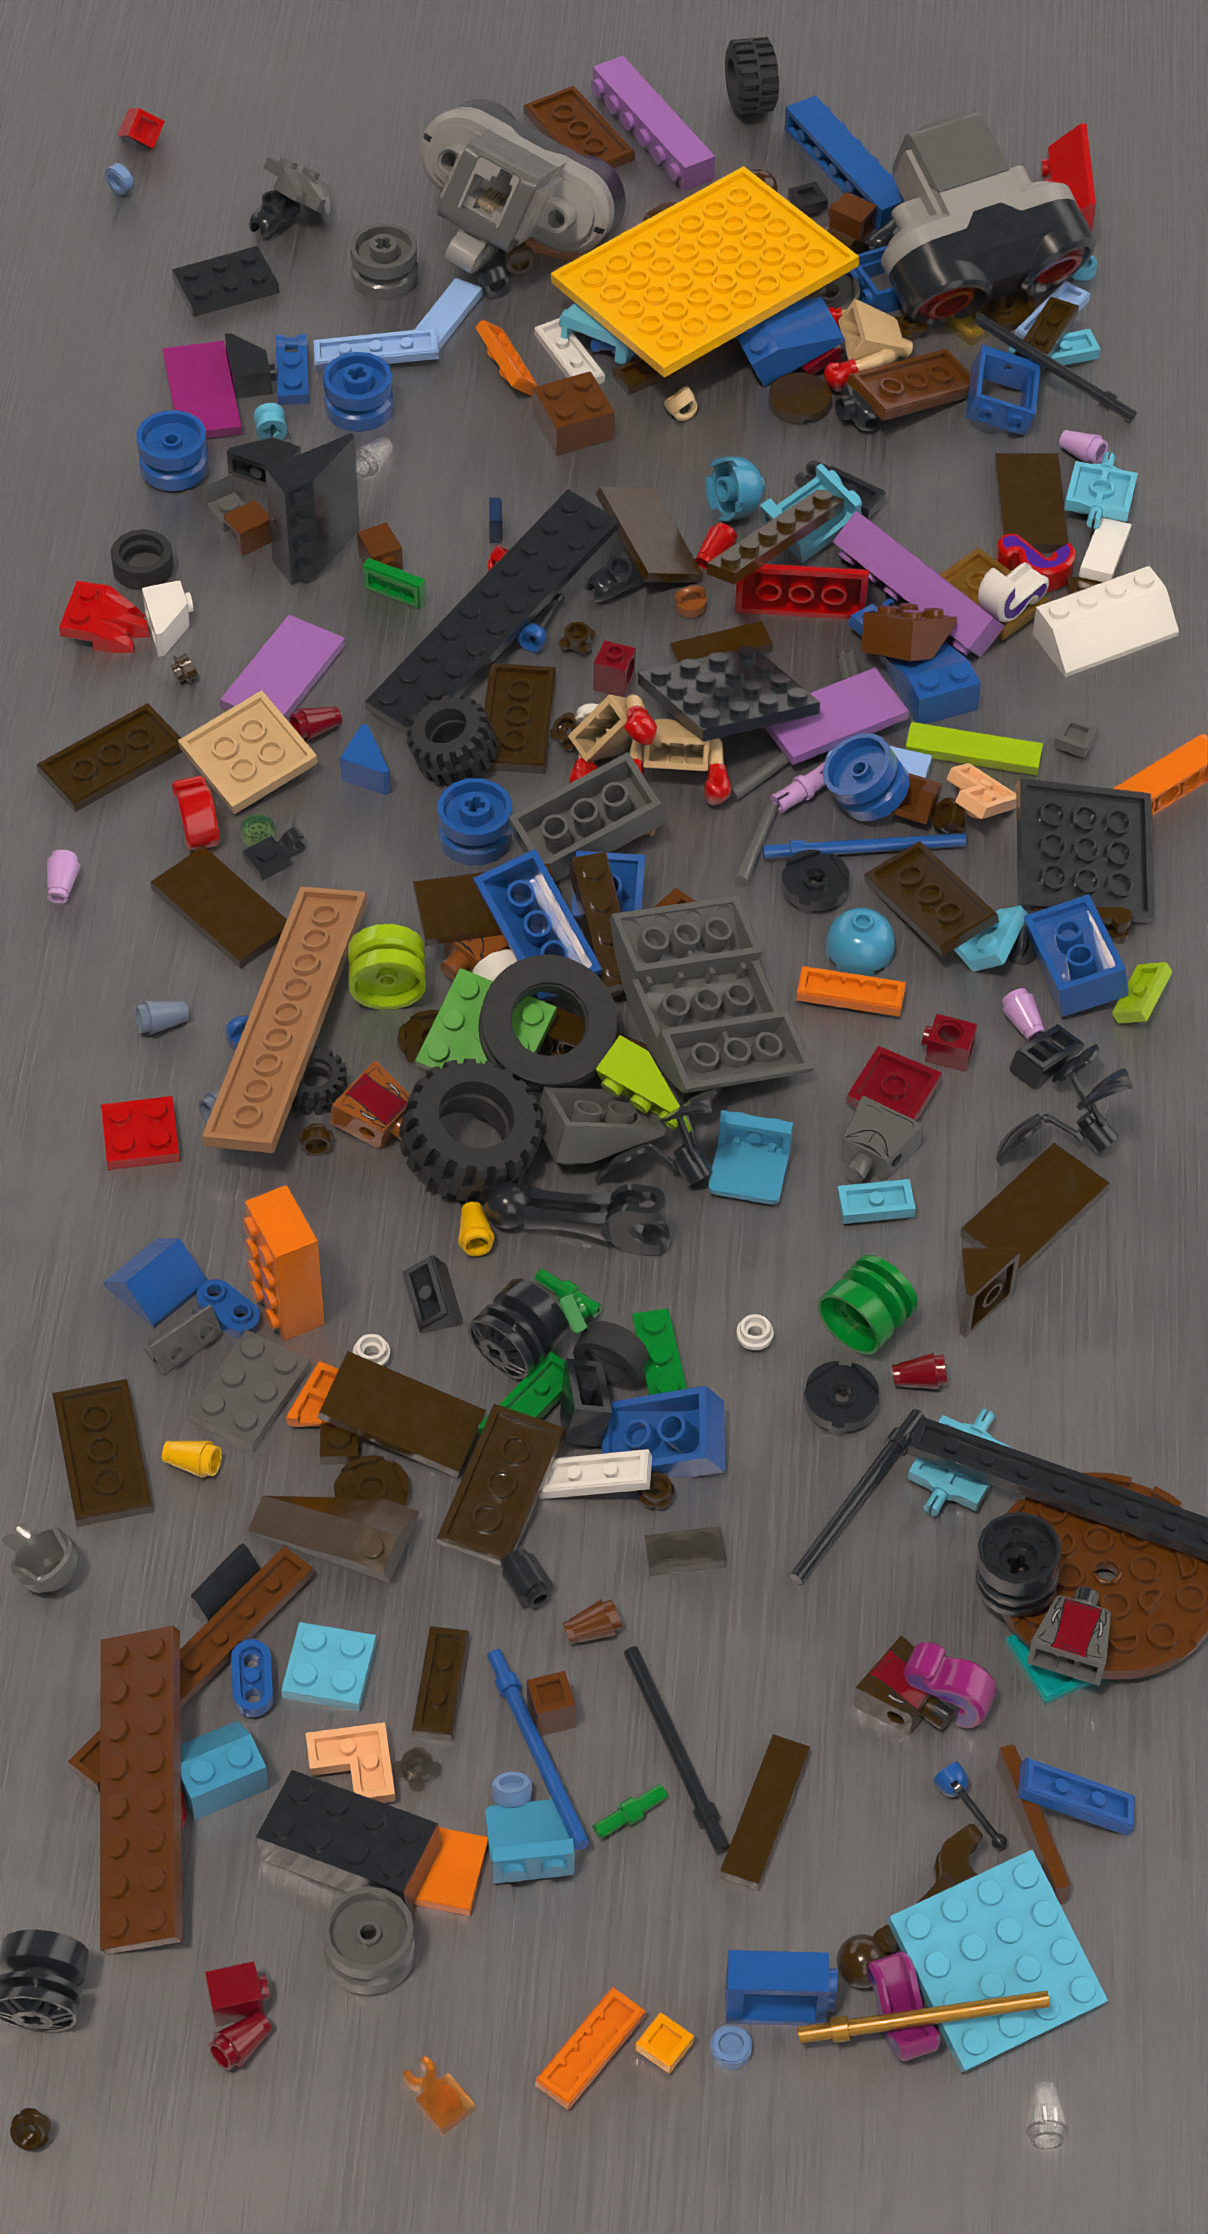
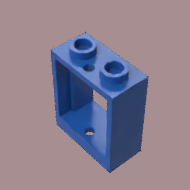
M884 246L857 254L859 256V266L846 273L845 276L850 277L852 280L853 277L857 279L860 285L861 302L887 314L902 309V306L892 287L879 291L870 279L885 273L881 265V258L887 247Z
M982 345L971 367L965 418L1024 436L1036 414L1040 365L1030 359ZM983 379L1021 390L1020 406L982 395Z
M728 1950L725 1982V2024L804 2026L825 2023L827 2011L835 2010L837 1968H829V1952Z

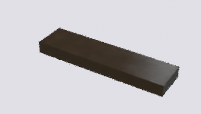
M775 1734L772 1735L721 1867L720 1878L755 1890L759 1889L808 1760L810 1746Z

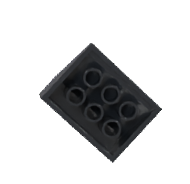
M352 433L265 469L272 559L291 586L320 574L360 530L355 436Z

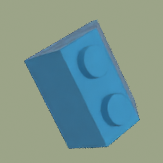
M238 1720L181 1744V1792L194 1820L269 1789L266 1765L251 1734Z

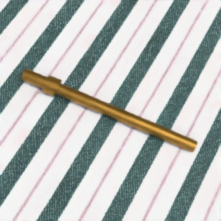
M1048 1990L852 2019H848L847 2015L830 2017V2022L797 2026L800 2043L833 2039V2042L837 2043L851 2041L850 2036L1049 2008L1050 2001Z

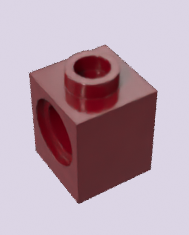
M604 640L594 661L593 690L625 697L635 677L636 648Z
M936 1013L932 1027H925L921 1046L927 1047L925 1062L966 1072L975 1046L978 1024Z

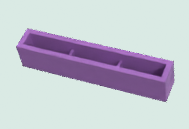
M624 56L593 67V80L591 81L593 94L605 103L609 112L615 114L622 122L623 127L634 135L639 145L652 155L656 164H660L673 182H676L683 191L714 180L715 155Z
M855 511L833 540V543L842 549L839 553L842 558L853 566L856 562L863 565V569L869 570L868 578L874 583H877L880 579L887 584L883 590L897 601L903 597L910 604H918L921 611H924V608L944 609V615L957 617V623L950 632V635L955 638L952 645L965 655L972 651L979 657H982L1005 627L858 511Z

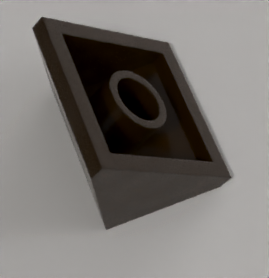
M962 1248L956 1285L959 1333L966 1338L1014 1293L1020 1252L1017 1249Z

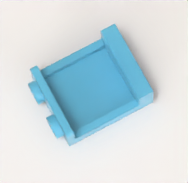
M576 303L562 312L559 320V326L562 327L561 338H568L569 340V335L578 331L616 346L614 362L619 364L629 362L636 355V353Z
M822 464L815 467L816 477L778 505L771 498L760 505L762 523L765 525L816 490H826L831 492L832 495L844 499V511L788 548L801 563H804L832 543L855 511L861 514L862 501L857 493L853 490L848 491L842 485V481L837 473L833 470L828 471Z

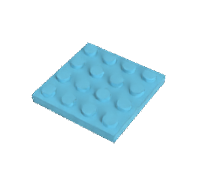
M1033 1849L886 1919L901 1951L907 1953L913 1962L918 1985L928 2007L1048 1990L1049 2008L938 2023L937 2025L961 2073L1108 2002Z

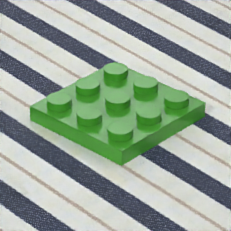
M462 968L459 969L415 1060L417 1066L430 1070L435 1066H439L442 1069L444 1062L457 1060L458 1064L463 1063L464 1059H476V1063L484 1064L485 1060L488 1061L480 1044L478 1023L485 995L493 981ZM527 996L517 1004L512 1013V1027L516 1038L526 1049L538 1054L558 1012L557 1007L531 996Z

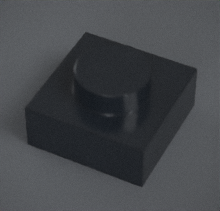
M816 181L789 188L788 190L790 202L806 215L828 208V199Z

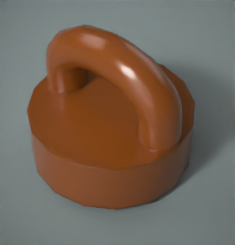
M693 585L680 589L674 599L676 612L686 618L701 616L707 608L705 588Z

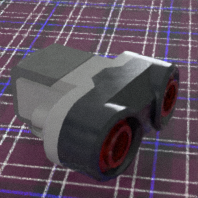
M474 99L460 103L432 120L423 133L420 143L421 164L427 178L442 192L440 195L442 201L437 215L460 227L456 236L449 244L444 259L471 274L489 263L494 258L498 249L509 253L530 237H533L536 243L557 251L583 254L606 239L623 219L626 206L624 187L616 171L607 162L595 156L580 155L517 121L508 109L496 102Z
M974 112L965 116L963 114L951 116L926 124L918 131L904 136L892 171L895 183L905 202L895 207L891 212L899 232L894 235L881 258V265L909 321L913 323L919 321V324L925 323L927 327L951 324L974 315L984 308L989 301L1019 291L1027 296L1043 294L1074 275L1093 254L1096 240L1069 186L1063 183L1048 181L1032 183L1024 166L1019 165L1009 168L985 118L980 112Z

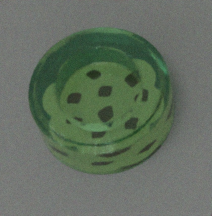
M250 815L241 823V837L248 846H252L271 835L275 838L274 822L266 815Z

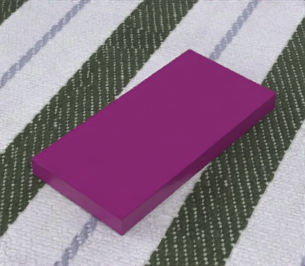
M224 340L162 348L173 410L191 413L200 419L206 429V439L241 435V422Z

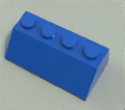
M536 848L473 878V882L517 961L536 955H557L570 958L585 965L600 977L602 968ZM540 992L535 994L538 1000L541 1001L561 998V996L552 993Z

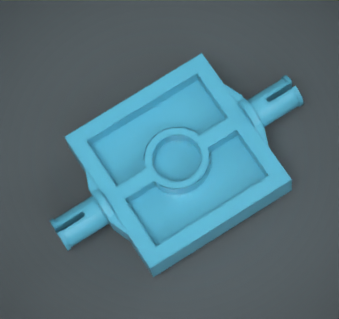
M1109 452L1103 454L1101 464L1075 461L1064 510L1074 511L1079 514H1089L1086 522L1089 528L1092 527L1093 520L1095 521L1093 529L1098 528L1101 517L1127 522L1138 473L1115 467L1116 456L1112 452L1109 460Z
M981 1409L980 1414L972 1425L959 1423L945 1415H942L939 1423L1010 1447L994 1439L986 1432L995 1419L992 1411H989L987 1414V1409ZM916 1458L908 1472V1480L932 1492L928 1501L923 1506L927 1514L932 1509L931 1516L938 1515L945 1500L954 1501L976 1512L992 1485Z

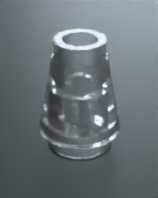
M379 437L356 449L357 475L368 477L377 474L393 450V445L388 438Z
M1039 2082L1032 2086L1026 2135L1031 2139V2144L1038 2149L1052 2150L1059 2148L1065 2142L1068 2127L1057 2093V2087L1050 2082Z

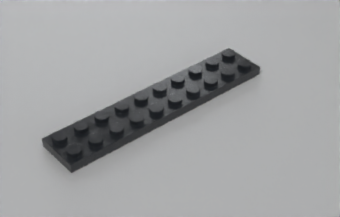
M567 489L365 701L366 710L406 734L407 727L412 726L410 723L411 718L418 716V710L422 706L427 707L430 705V701L434 699L436 701L441 700L442 696L450 695L451 698H454L456 695H462L520 634L524 627L537 616L619 529V519Z

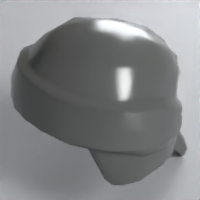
M25 1522L16 1527V1534L11 1533L3 1537L2 1542L17 1551L11 1564V1570L24 1588L38 1593L54 1592L69 1583L74 1576L78 1561L75 1543L59 1528H49L33 1536L30 1533L28 1524Z

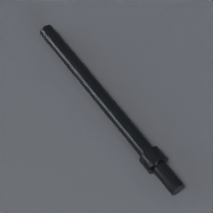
M980 312L975 318L973 324L1099 403L1097 406L1107 412L1111 410L1130 423L1136 416L1137 412L1117 400L1118 396L1109 390L1105 392Z
M912 1409L901 1426L894 1428L885 1439L886 1446L789 1574L793 1582L799 1585L804 1582L896 1456L903 1454L912 1441L911 1436L916 1431L921 1418L925 1417L920 1410Z
M629 1647L624 1651V1656L695 1808L692 1813L698 1827L705 1830L716 1854L724 1853L729 1849L730 1845L719 1824L721 1816L714 1802H709L638 1647Z

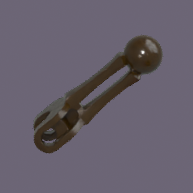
M974 1824L965 1826L943 1843L933 1867L935 1883L917 1903L978 1875L973 1871L969 1863V1855L977 1849L983 1834ZM887 1924L876 1930L874 1936L867 1934L854 1935L840 1946L836 1959L837 1968L841 1977L848 1984L857 1988L872 1987L867 1975L869 1962L895 1954L900 1949L889 1925Z

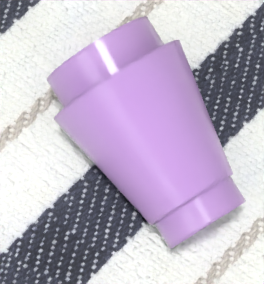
M1065 430L1059 439L1060 448L1085 463H1101L1103 454L1108 450V443L1103 440L1101 435Z
M55 850L46 861L47 898L54 903H65L68 901V896L81 866L75 853L68 850Z
M1019 988L1010 992L1002 999L1003 1013L1026 1038L1027 1042L1046 1032L1032 993H1028L1025 988Z

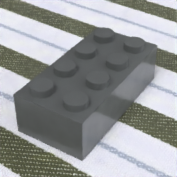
M628 752L508 816L513 835L524 853L536 848L543 863H550L554 883L569 875L571 860L573 857H576V850L606 851L610 853L665 823L660 801Z

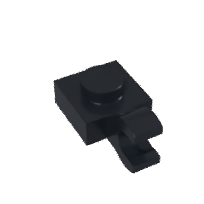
M297 826L288 829L278 842L271 835L243 850L244 860L258 878L263 881L291 866L289 857L297 855L306 849L301 841L304 835Z

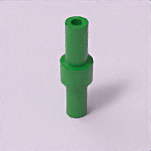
M543 1268L535 1275L534 1280L555 1293L556 1299L558 1298L557 1296L569 1291L574 1299L581 1296L590 1316L596 1318L601 1312L602 1305L581 1293V1288L571 1281H562Z
M658 1784L636 1799L629 1797L617 1805L615 1812L592 1825L594 1833L599 1839H602L625 1824L631 1826L644 1817V1812L668 1798L665 1789L661 1784Z

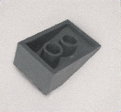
M544 1087L538 1108L543 1117L542 1139L555 1162L564 1165L595 1162L664 1136L666 1128L664 1124L661 1125L657 1114L650 1110L647 1113H643L629 1102V1098L622 1094L619 1097H615L604 1089Z

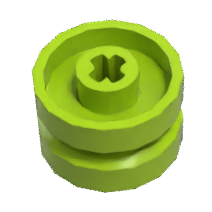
M377 924L364 928L353 935L348 944L349 990L357 1002L378 1010H396L410 1006L422 997L426 990L424 941L417 932L401 925Z

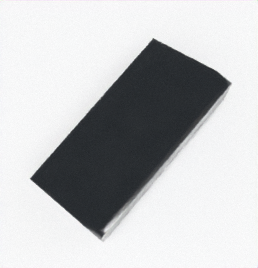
M431 1255L402 1272L419 1332L422 1334L455 1327L463 1323L449 1271L444 1262Z
M239 1544L191 1594L193 1616L202 1623L206 1624L261 1569L245 1544Z

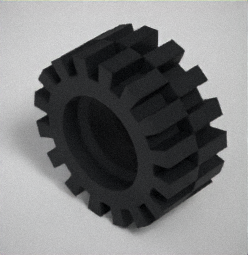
M315 1047V1053L310 1055L292 1103L293 1109L298 1111L303 1107V1114L307 1115L310 1114L311 1109H315V1115H322L321 1109L323 1108L326 1109L327 1113L331 1112L332 1104L348 1088L345 1062L342 1063V1058L338 1054L333 1057V1051L329 1049L323 1054L321 1047ZM313 1075H320L329 1079L327 1083L317 1087L307 1086L302 1083V1080Z

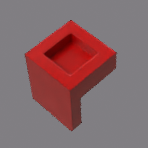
M130 108L125 115L117 136L130 138L149 149H154L165 121L141 108Z

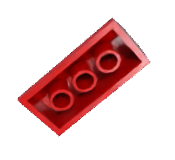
M1080 123L1048 146L1047 158L1041 159L1040 172L1041 177H1046L1043 181L1058 182L1069 186L1092 232L1096 200L1087 123Z
M765 563L736 583L735 613L850 620L852 614L866 607L869 570Z

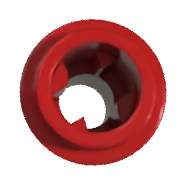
M717 523L715 526H711L695 558L698 566L707 571L709 561L736 544V532L724 523Z

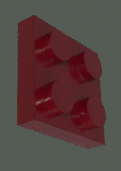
M878 1045L847 1094L846 1104L857 1108L862 1096H865L917 1121L939 1086L942 1072Z

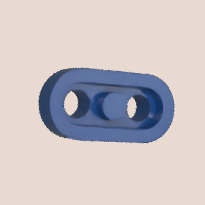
M212 1279L204 1282L197 1289L198 1309L200 1310L211 1305L221 1329L228 1335L240 1339L246 1329L255 1334L258 1332L261 1325L258 1307L230 1284L220 1279ZM211 1294H220L215 1297L210 1296ZM240 1313L246 1314L244 1317H236Z
M249 1639L242 1641L235 1646L231 1654L234 1705L242 1715L258 1717L268 1712L273 1704L271 1654L269 1648L259 1640ZM250 1661L258 1663L255 1667L249 1668L245 1666ZM252 1696L260 1698L259 1701L254 1703L247 1701Z

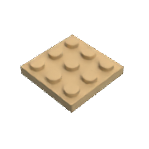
M262 690L178 740L180 749L233 814H236L318 764V758L314 751Z

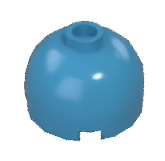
M720 457L712 461L709 466L714 467L712 475L706 476V496L711 510L718 508L723 516L718 519L721 521L740 520L756 511L765 491V482L757 467L743 457Z
M853 908L844 911L833 920L826 936V956L828 960L831 958L836 964V969L839 972L874 976L876 970L882 967L885 970L889 967L894 957V930L888 920L878 911L869 908Z

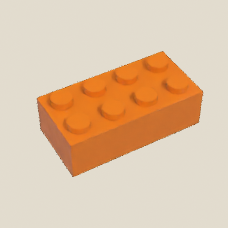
M285 1185L245 1201L246 1217L242 1218V1223L249 1238L245 1239L244 1243L251 1260L247 1261V1267L253 1279L249 1282V1287L255 1301H262L266 1307L264 1314L271 1330L278 1329L283 1341H286L325 1325L318 1240L289 1188Z

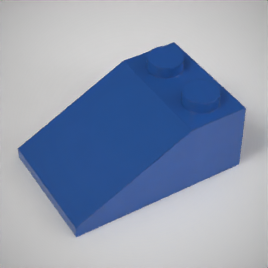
M822 297L797 301L737 336L764 387L846 341Z
M944 641L933 659L908 661L879 655L880 661L915 723L928 724L978 710L981 682L968 659Z
M1089 894L1023 916L1050 993L1062 1017L1128 996L1126 968Z
M706 1385L610 1402L612 1414L602 1441V1454L649 1449L652 1455L651 1473H662L668 1478H691L725 1472L724 1400Z

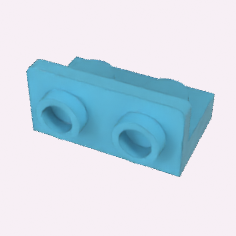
M1021 905L995 911L998 914V923L954 949L972 972L1005 963L1024 924L1023 916L1028 915Z

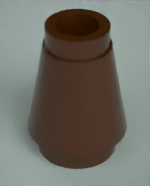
M600 1599L568 1621L562 1623L571 1645L577 1642L616 1635L615 1631L623 1628L612 1599L604 1602Z

